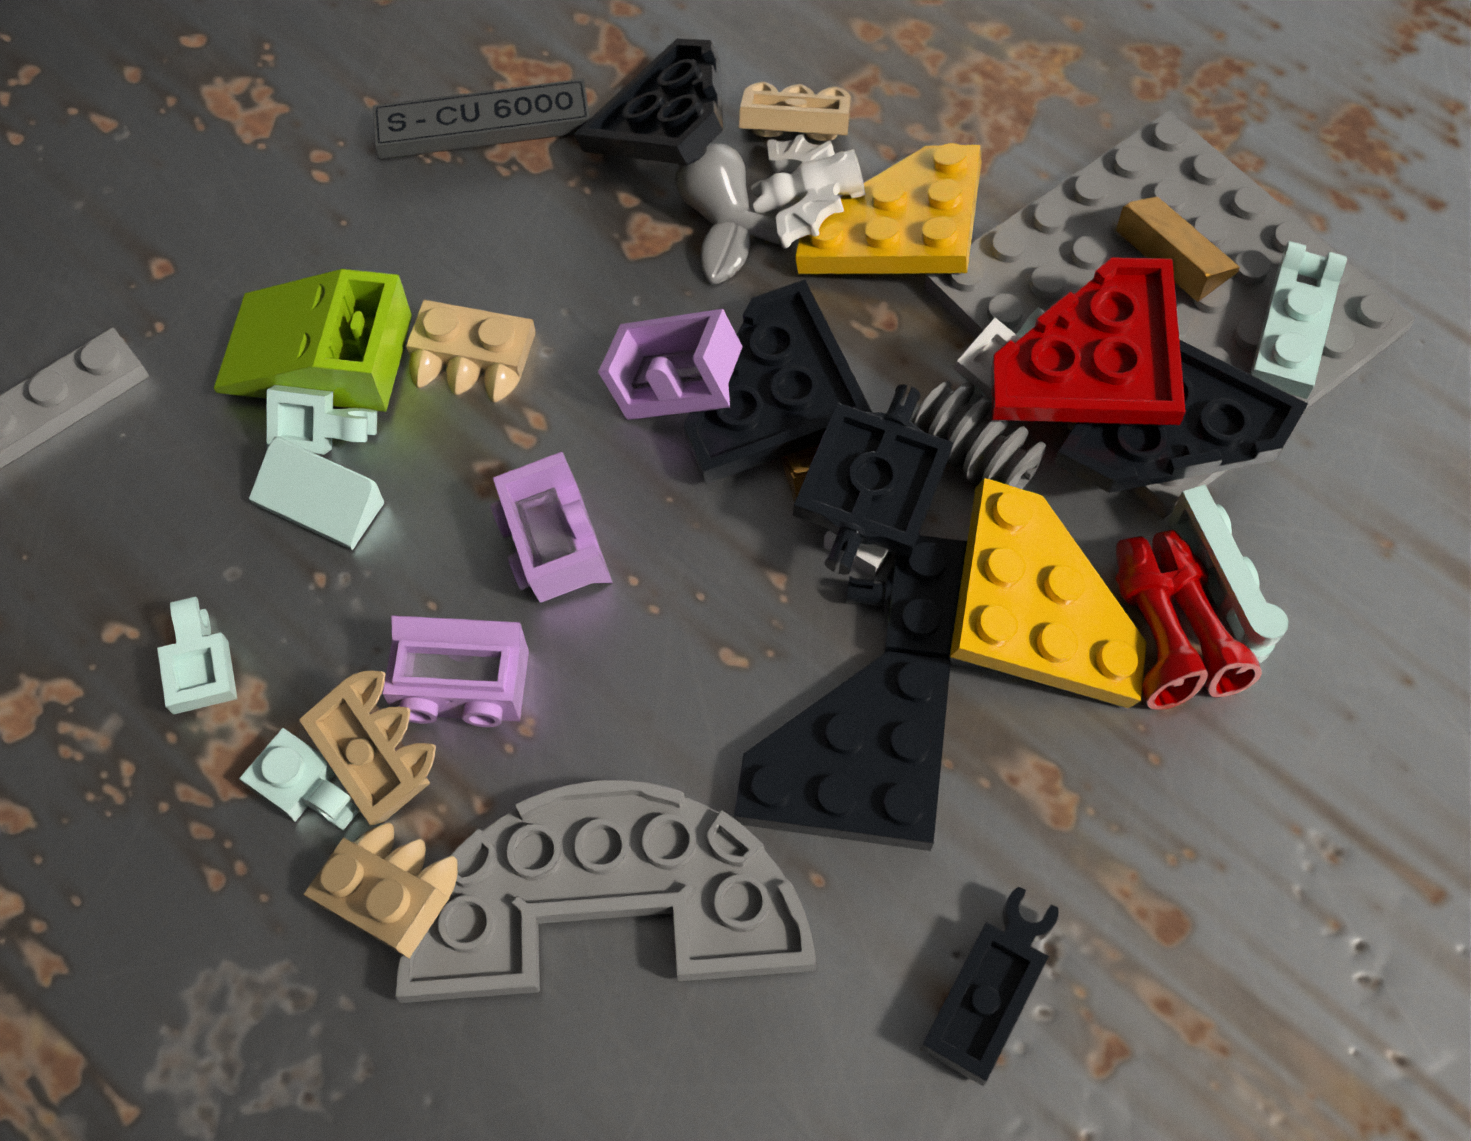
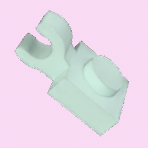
M274 385L267 389L266 448H268L276 436L312 453L326 454L332 449V438L350 442H366L367 435L377 434L376 410L364 408L333 409V391Z
M197 597L170 602L176 643L157 648L165 707L174 715L237 699L228 640L221 632L211 635L208 612L206 609L199 610Z
M284 728L279 731L239 778L248 789L294 822L297 821L307 807H310L343 831L360 811L357 806L349 802L351 798L348 794L329 782L335 773L324 756Z

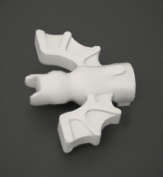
M803 134L797 135L795 139L790 141L776 142L775 139L768 140L769 160L773 171L776 173L769 179L756 182L751 186L753 195L758 197L753 203L755 212L764 213L776 209H785L776 215L777 233L783 248H788L791 242L806 235L818 236L820 225L828 216L834 213H842L844 208L840 196L837 194H850L852 199L865 195L863 178L854 149L835 154L831 141L825 142L822 145H814L808 143L804 139Z

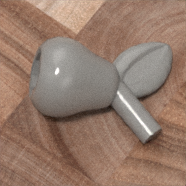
M710 144L707 146L704 156L689 165L679 166L675 176V184L681 198L686 204L701 213L713 224L703 240L700 255L702 271L708 283L718 284L724 282L740 270L749 253L750 235L781 245L777 233L776 220L749 211L746 170L742 157L737 150L725 144Z

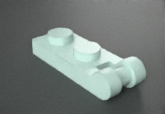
M1292 241L1287 242L1278 266L1250 375L1291 395L1305 399L1309 397L1315 385L1337 290L1345 269L1347 256L1328 252L1325 257L1306 252V245ZM1298 274L1318 279L1317 285L1312 286L1297 282Z
M1206 485L1182 491L1168 521L1172 529H1175L1183 540L1189 544L1192 553L1205 566L1209 579L1203 590L1217 617L1227 632L1235 640L1245 644L1256 655L1258 662L1261 663L1268 658L1275 648V644L1280 641L1287 631L1289 624L1287 615L1278 606L1265 601L1259 589V577L1253 562L1248 557L1242 556L1231 535V522L1226 510L1220 504H1215Z

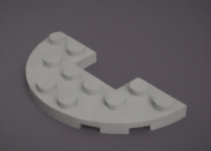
M598 780L559 787L525 799L515 805L516 810L501 817L485 830L477 829L453 852L451 856L457 859L458 864L454 890L411 957L408 959L401 954L397 972L396 998L400 1003L540 992L538 924L673 913L678 982L816 971L817 961L808 920L794 886L790 880L785 878L781 869L764 850V844L745 826L723 810L719 813L698 801L685 797L684 792L674 788L629 780Z

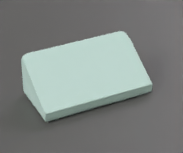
M276 436L267 448L249 497L252 504L350 550L354 549L385 503L377 484L370 478Z

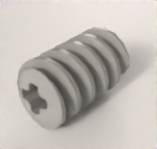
M950 381L943 382L935 387L920 404L911 422L925 433L954 442L947 463L953 468L963 466L962 475L969 482H979L987 478L1023 489L1038 470L1047 446L1041 441L1025 451L1022 446L1029 431L1024 426L1007 436L1004 431L1010 420L989 421L986 418L992 406V400L986 396L971 406L968 402L975 390V386L971 382L964 383L955 391L951 389Z

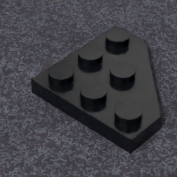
M680 38L674 40L574 133L583 152L678 165H689L703 157L707 151V146L723 131L720 58L712 41Z
M806 279L751 298L742 315L743 323L736 334L743 347L728 383L730 408L690 412L683 424L685 438L705 484L819 444L837 403L864 412H872Z
M1180 340L1186 409L1181 425L1077 422L1059 449L1054 464L1111 493L1276 461L1309 403Z
M887 651L743 753L734 819L744 826L931 851L935 835L951 659Z

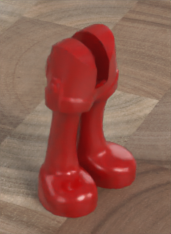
M1175 529L1156 533L1153 537L1152 549L1148 540L1143 536L1122 539L1117 542L1116 559L1118 573L1115 579L1118 583L1120 594L1129 605L1137 606L1140 609L1153 634L1158 652L1157 663L1146 674L1142 682V694L1147 706L1151 709L1163 710L1181 705L1195 696L1204 683L1209 694L1216 698L1235 695L1254 685L1262 675L1256 655L1245 644L1235 640L1217 617L1203 590L1209 579L1208 572L1200 559L1192 553L1189 544L1183 540ZM1172 603H1178L1185 613L1199 642L1203 656L1202 659L1186 637Z

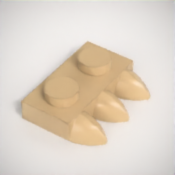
M755 83L744 90L740 105L739 128L752 129L753 134L763 137H776L782 135L784 131L804 132L806 137L813 140H832L837 135H848L851 96L847 91L839 87L826 88L818 94H814L810 88L801 84L789 86L778 92L769 83Z
M423 300L406 345L410 356L409 373L416 388H421L429 384L441 373L446 365L447 382L454 395L458 396L471 388L483 372L485 373V389L490 400L494 403L502 400L514 390L520 381L536 334L534 321L528 318Z
M374 670L362 671L346 678L299 719L370 826L384 823L430 784L426 777L432 768L436 745L429 743H414L404 746L401 740L408 728L411 709L399 706L384 709L377 707L376 704L383 692L386 673Z
M390 823L370 829L354 842L343 837L303 895L316 905L409 959L454 890L458 873L457 859L454 856H450L436 861L422 870L426 852L425 842L418 839L404 844L391 852L394 842V826Z

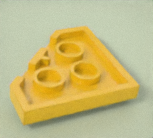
M949 143L938 146H925L863 183L864 196L853 199L850 194L841 196L840 199L844 211L828 216L821 223L818 236L806 235L799 238L795 256L798 274L967 273L981 168L980 145Z
M984 478L975 488L950 657L1125 708H1131L1140 702L1146 640L1043 495Z

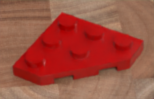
M1112 257L1095 271L1094 278L1075 294L1070 291L1038 317L1035 327L1015 343L1010 340L993 355L991 365L992 420L1181 425L1186 409L1173 259Z

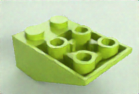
M338 269L244 293L214 385L215 392L267 399V389L274 385L333 391V406L386 412L412 318L399 275Z

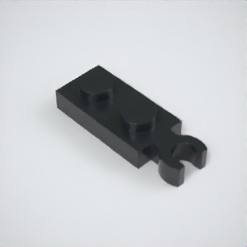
M1017 887L1012 891L1003 907L1002 919L1006 928L1005 931L988 922L985 923L920 1048L921 1051L982 1086L987 1082L1049 958L1048 955L1031 947L1033 942H1038L1048 936L1055 926L1059 915V908L1051 904L1041 921L1031 923L1023 919L1019 912V905L1024 898L1026 890L1021 887Z

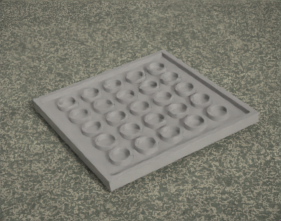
M1168 110L974 241L970 248L967 273H927L924 289L975 338L982 333L994 318H997L1017 334L1028 317L1038 307L1043 311H1047L1070 291L1075 294L1094 278L1095 271L1112 257L1146 258L1116 231L1122 208L1132 201L1158 196L1240 266L1238 273L1199 302L1194 300L1175 283L1179 339L1250 374L1278 266L1287 242L1292 241L1306 245V252L1325 257L1328 252L1339 253ZM1348 260L1339 282L1314 388L1307 399L1295 396L1309 403L1306 409L1404 335L1416 319ZM1298 274L1296 281L1316 286L1318 279ZM1077 422L1063 423L1072 431ZM1227 470L1132 488V490L1155 513L1164 519L1173 512L1182 491L1201 485L1207 486Z

